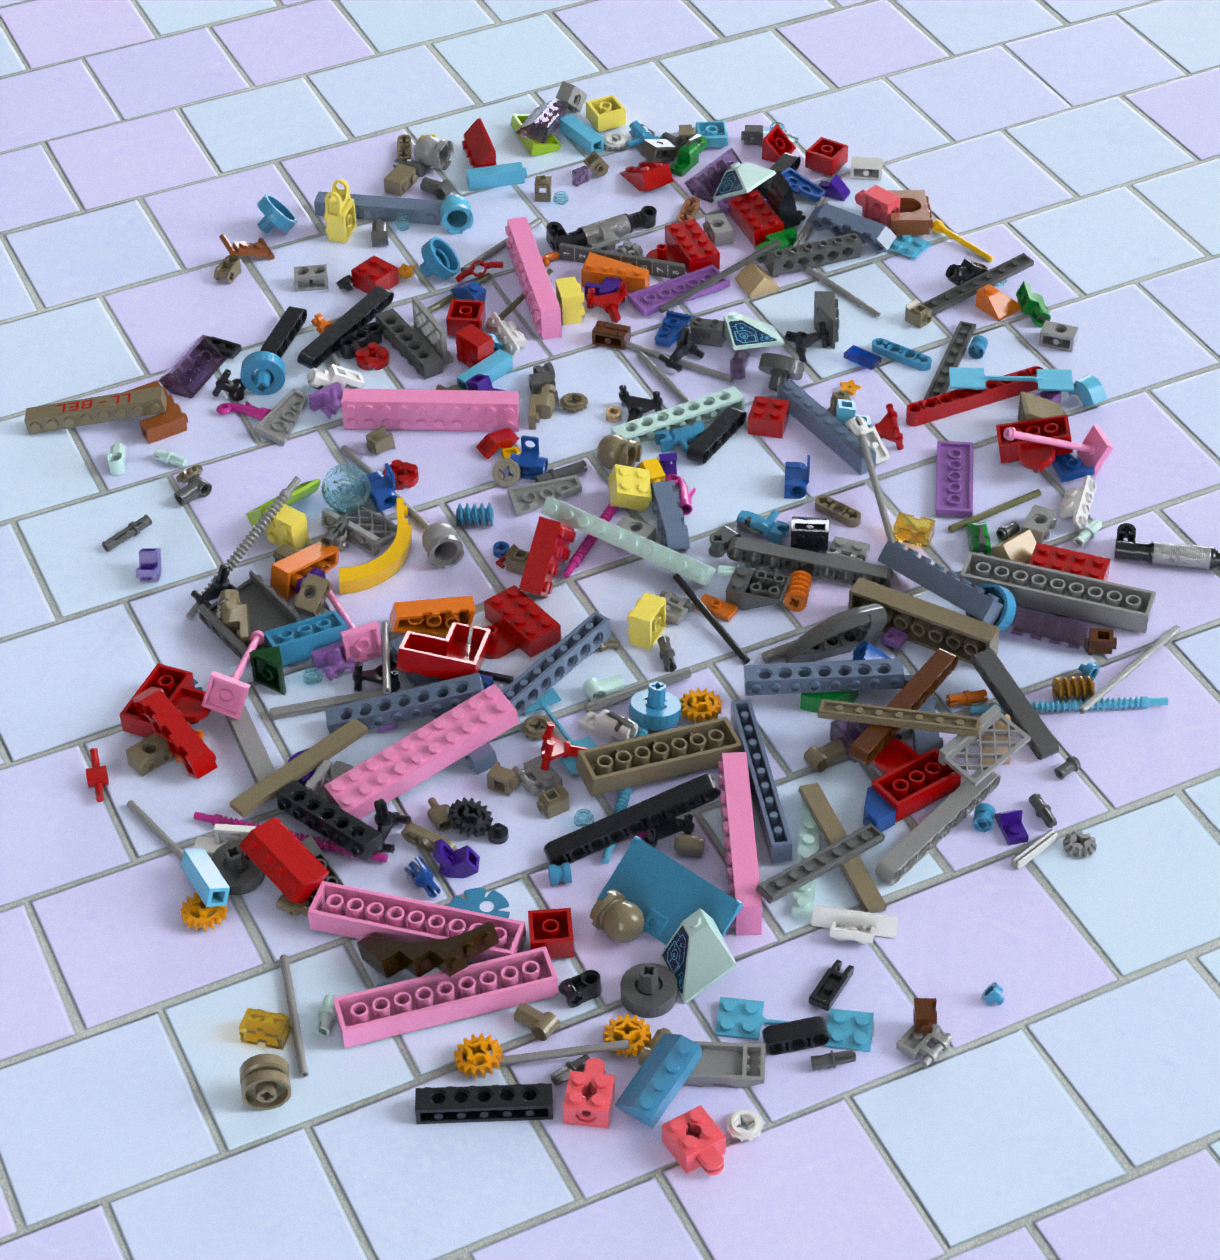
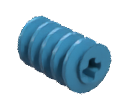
M459 503L456 509V525L458 526L461 521L462 526H466L468 521L469 525L473 526L475 521L477 526H480L483 521L484 526H487L490 521L493 526L494 512L491 504L488 503L487 508H485L483 503H481L480 507L477 508L476 503H473L472 508H470L469 504L466 503L465 508H462L461 503Z

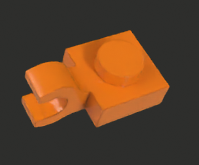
M321 313L314 315L315 318L311 320V323L318 327L316 330L320 335L333 324L331 320L326 321Z

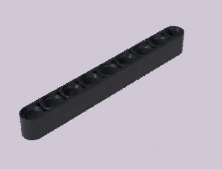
M379 285L306 346L300 352L297 362L309 369L320 366L340 348V339L367 325L375 318L376 314L381 313L393 301L394 292Z
M711 774L701 775L550 841L544 847L545 855L550 865L560 866L566 862L573 863L712 802L720 796L721 791Z

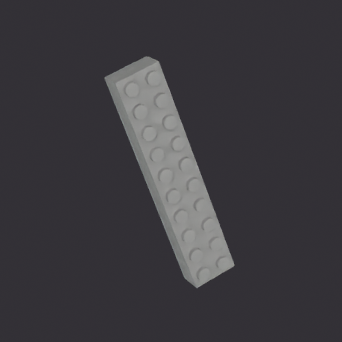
M970 551L960 574V579L962 577L970 581V586L973 588L975 585L979 587L986 583H994L1007 588L1013 594L1016 605L1142 633L1147 631L1156 597L1155 591Z

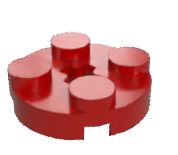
M371 342L368 346L362 347L355 352L357 366L363 370L369 371V368L380 370L389 364V351L383 346H378L375 342Z
M401 460L392 461V464L389 466L394 472L395 490H403V487L406 486L408 488L415 486L419 480L417 465L402 462Z

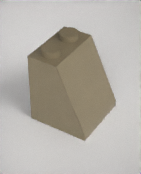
M1020 392L1018 422L1066 414L1062 410L1060 403L1026 392Z

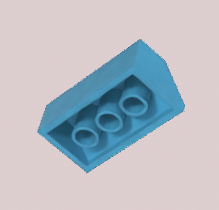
M335 610L263 631L268 648L280 647L282 665L286 667L297 661L308 660L312 657L311 651L341 641L340 632L346 631L348 628Z
M664 1033L615 1103V1107L653 1129L701 1060V1046L683 1035Z

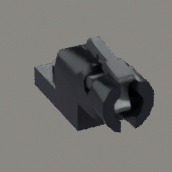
M964 258L961 265H950L946 270L945 276L949 281L958 286L990 269L983 264Z

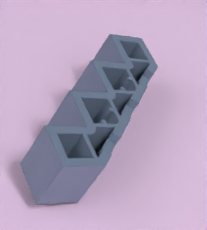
M827 203L816 207L807 220L817 231L828 228L835 237L856 232L863 244L868 243L877 254L887 251L896 239V235L886 225Z
M674 480L651 483L652 502H655V504H652L653 514L659 519L657 520V529L661 531V535H664V537H661L662 545L675 551L689 549L688 528L684 524V514L679 506L680 501L674 489Z
M904 675V686L914 675ZM931 695L918 711L935 712L936 698H933V695ZM910 729V734H913V750L917 754H924L934 748L940 750L943 747V738L940 737L939 732Z

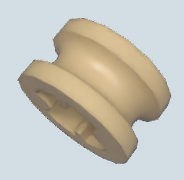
M611 406L606 409V420L608 422L615 423L621 420V409L619 407Z

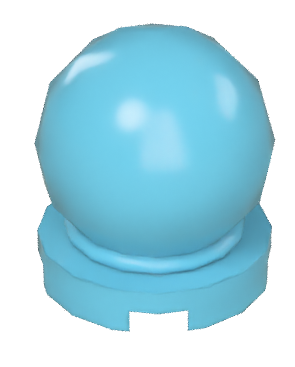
M456 194L449 195L443 199L440 205L442 225L447 229V232L462 234L463 231L468 228L470 229L473 224V214L471 206L465 197Z

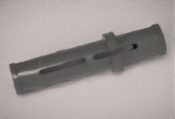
M582 460L559 469H550L546 473L535 475L534 479H538L535 480V483L586 472L587 468L584 467H587V464Z
M145 514L137 521L130 522L128 527L102 542L104 550L110 552L127 539L140 534L141 530L152 524L151 518Z

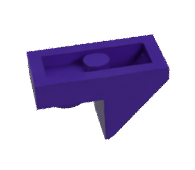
M837 174L830 182L821 181L818 184L819 187L827 191L825 197L845 201L850 195L849 188Z
M677 453L659 454L657 459L665 475H677Z
M1022 810L995 813V819L1008 846L1028 842L1029 836L1021 822Z

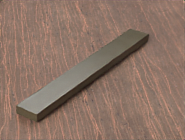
M825 699L821 700L817 712L818 718L974 737H979L982 726V718Z
M356 718L352 719L230 801V807L240 816L245 817L276 796L277 792L294 780L298 781L320 766L325 759L329 760L369 733L368 727Z
M813 783L799 786L798 792L828 846L848 836L820 785ZM859 855L841 864L840 868L864 911L868 913L885 911L887 905Z

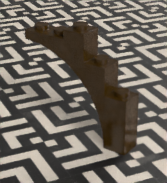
M489 921L468 932L441 940L403 942L385 938L374 932L356 943L362 960L388 979L405 968L416 977H421L436 967L451 977L468 967L466 961L499 943L494 924Z

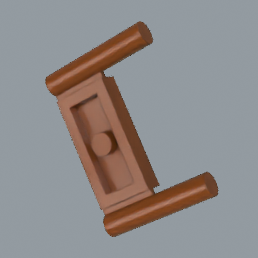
M225 234L219 236L231 256L237 254L250 257H268L270 260L275 258L263 238H259L258 242L255 243L233 241V245H231Z

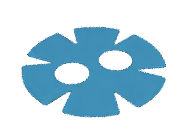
M486 888L465 890L464 894L467 900L456 895L448 905L449 907L503 918H509L510 912L499 911V909L509 907L506 898L495 890H492L485 897ZM484 901H491L495 907L490 912H484L480 909V904Z

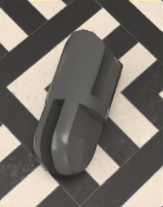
M410 159L407 161L394 160L396 163L415 167L417 178L423 177L427 173L426 167L420 162Z

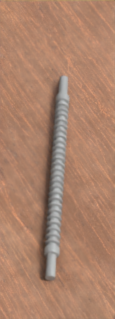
M295 476L287 488L282 489L279 493L280 496H277V500L273 501L274 504L270 505L271 508H267L268 512H264L265 516H261L255 527H252V531H249V535L245 536L246 539L242 540L243 543L239 544L240 547L236 548L237 551H233L234 555H230V559H227V563H224L230 566L228 575H230V571H233V567L237 566L236 563L240 562L239 559H243L242 555H246L245 551H249L248 547H252V543H255L258 535L262 534L261 531H265L264 527H268L267 523H271L277 512H280V508H283V504H286V500L291 498V493L301 482L299 477ZM211 579V583H208V587L204 588L205 591L211 587L213 579ZM197 603L186 614V617L190 620L198 613L197 607L199 605Z

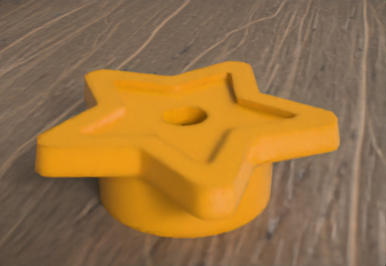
M403 263L398 268L399 276L405 279L410 278L414 275L413 270L415 266H407Z
M854 380L839 383L841 386L840 391H847L849 396L856 394V390L861 389V386L855 384Z

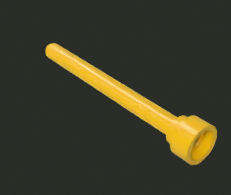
M939 219L933 221V228H931L933 232L937 234L943 233L988 262L993 261V256L947 229L944 222Z

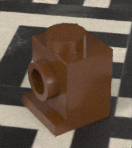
M1090 628L1088 655H1092V652L1112 654V649H1116L1117 638L1113 637V630Z
M914 998V1033H932L933 1024H937L936 998Z

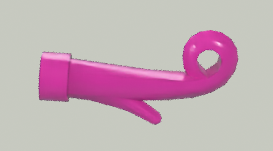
M246 401L245 405L223 403L217 407L216 411L221 415L234 411L261 421L271 409L258 408Z
M676 474L667 475L665 481L674 480L675 486H679V506L682 508L684 515H689L693 510L691 499L696 489L692 488L689 491L682 477Z

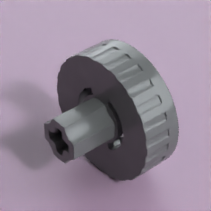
M763 353L758 366L760 371L771 375L768 388L777 391V386L785 383L786 379H802L805 368L803 362L775 353Z
M243 840L227 842L220 846L211 858L230 887L229 895L247 894L255 890L265 878V874L239 847Z
M643 963L633 966L622 976L620 983L621 1002L627 1011L638 1017L656 1018L668 1013L676 1004V977L671 970L660 964Z

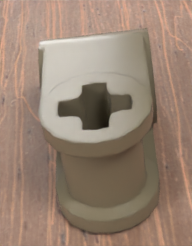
M226 256L220 265L215 268L214 279L225 280L231 284L241 273L239 256Z

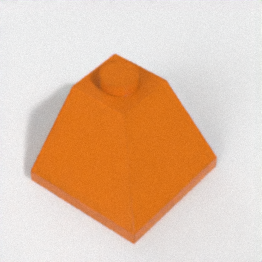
M990 284L977 290L975 306L998 322L1021 310L1018 302Z

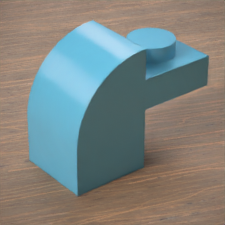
M1090 374L1075 380L1073 383L1074 391H1068L1069 396L1080 394L1084 407L1095 405L1107 399L1101 382Z
M838 399L836 418L844 424L854 417L855 419L860 415L855 414V401ZM861 415L870 428V416Z

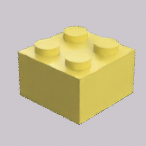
M614 95L586 101V118L598 132H604L626 125V109Z
M575 276L555 279L556 298L561 309L562 325L582 323V316H585L584 306H582L584 293L581 292L580 282L577 283Z
M618 464L614 465L608 476L610 506L645 511L652 499L649 470Z
M283 504V508H280V512H277L271 523H267V540L278 546L287 543L295 549L301 550L309 543L306 514Z
M645 592L641 599L637 600L634 609L630 610L627 621H629L627 633L629 635V644L648 650L652 649L666 628V598Z

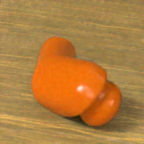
M558 251L545 254L541 258L544 266L548 267L550 261L559 259L560 256Z

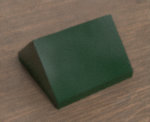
M280 647L257 649L249 652L253 680L285 695L286 686Z

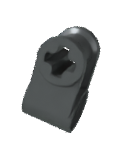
M727 525L722 526L709 537L711 543L709 555L717 558L724 556L727 553L731 539L733 537H742V535Z

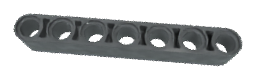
M988 648L972 655L971 660L974 668L1005 713L1010 715V720L1031 737L1027 745L1037 759L1042 760L1058 753L1059 746L1057 741L995 652Z

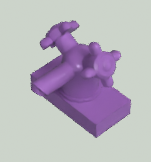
M337 381L309 394L310 409L313 412L321 409L328 419L331 418L332 414L336 415V411L342 407L341 384Z
M342 641L311 651L313 667L315 670L323 668L322 672L325 673V676L330 681L333 678H338L339 675L337 673L342 672L344 669H350V673H354L356 661L354 658H350V661H344Z

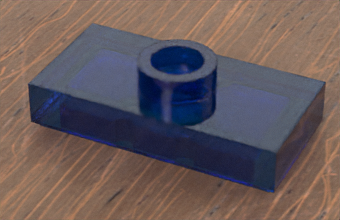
M855 345L845 351L843 358L870 370H873L882 360V357Z

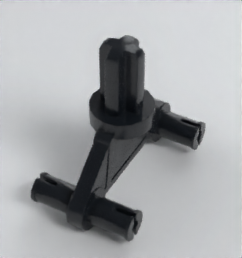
M825 322L818 323L819 332L810 334L802 331L797 333L786 332L784 337L786 340L795 343V350L799 355V361L803 363L807 361L805 355L806 348L821 339L823 348L829 346V332L826 331Z
M683 327L681 337L677 339V347L670 358L662 353L659 356V360L664 362L669 369L673 368L679 373L683 367L676 363V361L688 354H694L701 359L705 353L699 350L690 340L691 328Z
M626 385L619 386V399L622 402V406L625 405L629 413L627 422L641 418L643 413L655 409V412H657V409L658 411L662 410L663 400L660 397L659 391L653 392V399L630 396Z
M220 565L218 575L213 578L211 587L202 595L197 590L192 591L191 596L197 601V605L203 603L208 608L212 605L209 601L219 598L221 591L236 589L228 579L229 565Z
M390 659V693L397 692L401 687V683L398 681L399 672L394 670L397 665L394 659ZM362 662L354 664L355 672L352 674V679L354 680L355 691H362L363 680L383 685L382 664L376 669L362 671Z
M379 799L374 802L376 810L374 820L377 825V831L382 833L383 849L378 853H394L395 845L384 842L394 825L410 823L411 816L388 811L384 799Z
M685 815L684 820L673 818L648 829L645 842L655 848L658 840L683 831L684 834L692 835L695 829L693 815Z

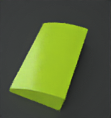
M512 115L510 125L531 156L544 155L561 149L562 145L541 115Z
M320 479L299 484L291 493V498L286 500V505L292 506L314 494L319 489ZM276 497L245 513L251 526H255L258 523V520L264 515L263 512L268 507H271L272 503L274 504V500H277Z

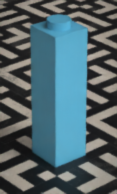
M569 114L559 118L560 132L588 154H591L593 151L596 153L604 151V137L576 116Z
M521 162L466 169V182L469 191L524 184V177H527L526 168H523Z
M501 349L497 350L457 377V386L468 390L466 381L477 374L488 375L491 383H493L513 369L512 355Z
M184 849L181 868L205 906H226L230 887L205 849Z

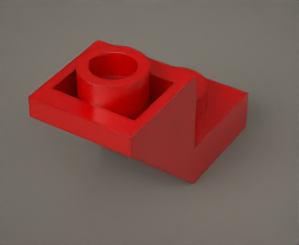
M508 427L488 433L476 448L489 460L499 447L503 449L511 448L519 440V437Z

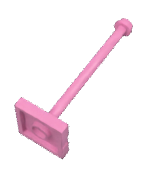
M1098 425L1092 426L1082 444L1018 432L1014 427L1004 430V438L1009 441L1015 438L1078 450L1077 455L1083 461V464L1087 467H1094L1095 474L1093 475L1098 474L1104 461L1114 448Z
M331 588L327 597L348 628V630L340 632L344 649V660L350 661V658H354L356 662L361 663L381 657L382 641L378 622L374 621L355 627Z
M257 630L250 635L251 642L232 677L215 671L211 673L201 706L239 720L250 688V684L239 681L250 660L249 652L255 650L265 640L262 631Z

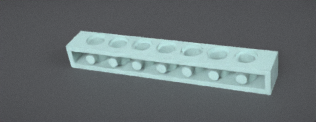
M733 386L611 427V435H621L628 441L631 439L640 442L639 445L643 446L655 442V433L657 431L667 429L669 432L676 429L677 426L689 425V423L702 421L704 425L714 422L729 406L745 411V397Z

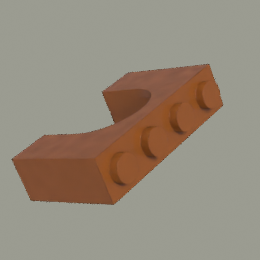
M888 190L901 197L900 212H909L890 213L889 228L895 235H929L930 228H933V218L930 211L929 197L926 196L925 190Z
M156 380L128 391L158 387L161 385ZM164 386L163 389L167 398L166 412L140 421L142 436L148 444L187 431V415L181 412L180 406L174 403L173 397L167 394Z

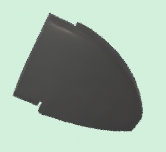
M872 603L850 608L828 617L812 627L787 648L784 656L786 663L811 662L849 653L862 641H867L870 644L877 643L887 623L885 608L879 604Z

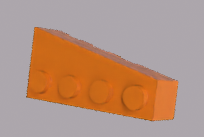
M592 252L589 253L581 270L582 287H584L586 282L602 284L605 277L621 279L622 285L623 281H625L628 293L649 287L648 269Z
M319 541L271 565L270 586L288 604L290 598L296 595L295 585L299 579L314 568H319L327 573L338 564L339 548L334 545L325 546Z
M473 596L394 602L389 618L392 632L406 633L411 631L430 636L446 637L453 622L471 626L476 609Z

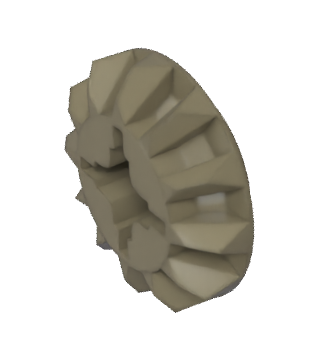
M568 393L560 399V406L568 412L574 411L576 413V411H582L587 408L588 399L581 393Z
M501 459L493 466V479L502 487H511L520 479L521 470L518 463L512 459ZM509 467V472L513 475H508L505 478V473L501 470H506Z
M201 465L188 468L177 475V482L187 483L193 476H200L204 469Z
M541 715L531 716L523 722L522 733L525 734L526 738L531 737L533 741L536 738L542 741V733L546 730L547 722L552 721L548 717ZM539 725H540V726H541V729H539L538 731H535V729H537V728L539 727Z

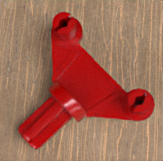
M621 281L617 292L599 296L595 295L594 288H589L586 295L587 308L593 309L594 305L600 307L606 313H609L612 322L618 323L621 320L618 311L619 304L622 301L623 303L625 302V297L628 294L627 283L623 281L622 285Z
M889 403L886 405L887 414L880 423L875 424V429L881 439L884 438L896 443L897 450L904 449V437L899 431L898 415L894 411L893 404Z
M547 722L546 730L542 733L541 737L543 740L541 758L543 760L540 769L548 771L550 761L560 757L567 759L568 756L577 758L578 751L588 748L571 745V742L566 740L563 742L553 734L555 724Z

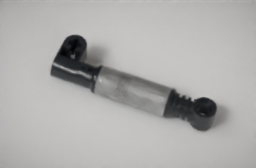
M644 206L639 212L629 215L626 213L579 227L576 231L566 233L559 222L553 221L546 226V241L553 252L558 251V253L560 243L587 247L590 245L587 243L586 237L598 233L599 227H604L605 230H614L617 237L632 233L633 230L638 228L654 227L656 225L657 210L653 206Z
M1123 523L1117 528L1114 558L1147 561L1149 564L1174 565V567L1212 570L1217 568V566L1220 568V552L1213 546L1188 545L1174 542L1172 544V542L1151 541L1150 543L1136 542V528L1134 525Z

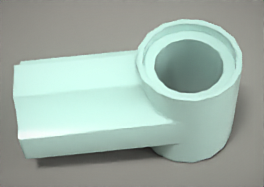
M115 442L110 447V453L107 456L110 474L114 476L122 475L126 471V445L121 444V442Z
M620 674L599 681L596 678H590L583 684V690L591 701L625 689V684Z

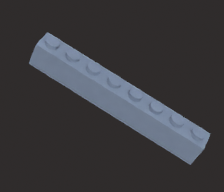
M318 191L314 201L315 215L324 216L325 196L328 192ZM350 194L351 198L354 199L357 219H382L383 221L440 225L441 222L440 205L442 201Z
M790 380L777 386V399L790 401L789 413L857 473L863 475L868 472L857 435L794 381ZM869 447L875 468L876 452L871 447Z
M887 540L877 561L979 620L994 625L1004 606L998 602V597L990 593L988 595L984 594L985 590L976 585L974 588L971 587L970 581L962 577L960 580L957 579L958 575L950 570L945 572V567L938 563L931 564V559L923 555L920 558L918 556L919 552L911 548L906 550L905 544L897 540L895 543Z

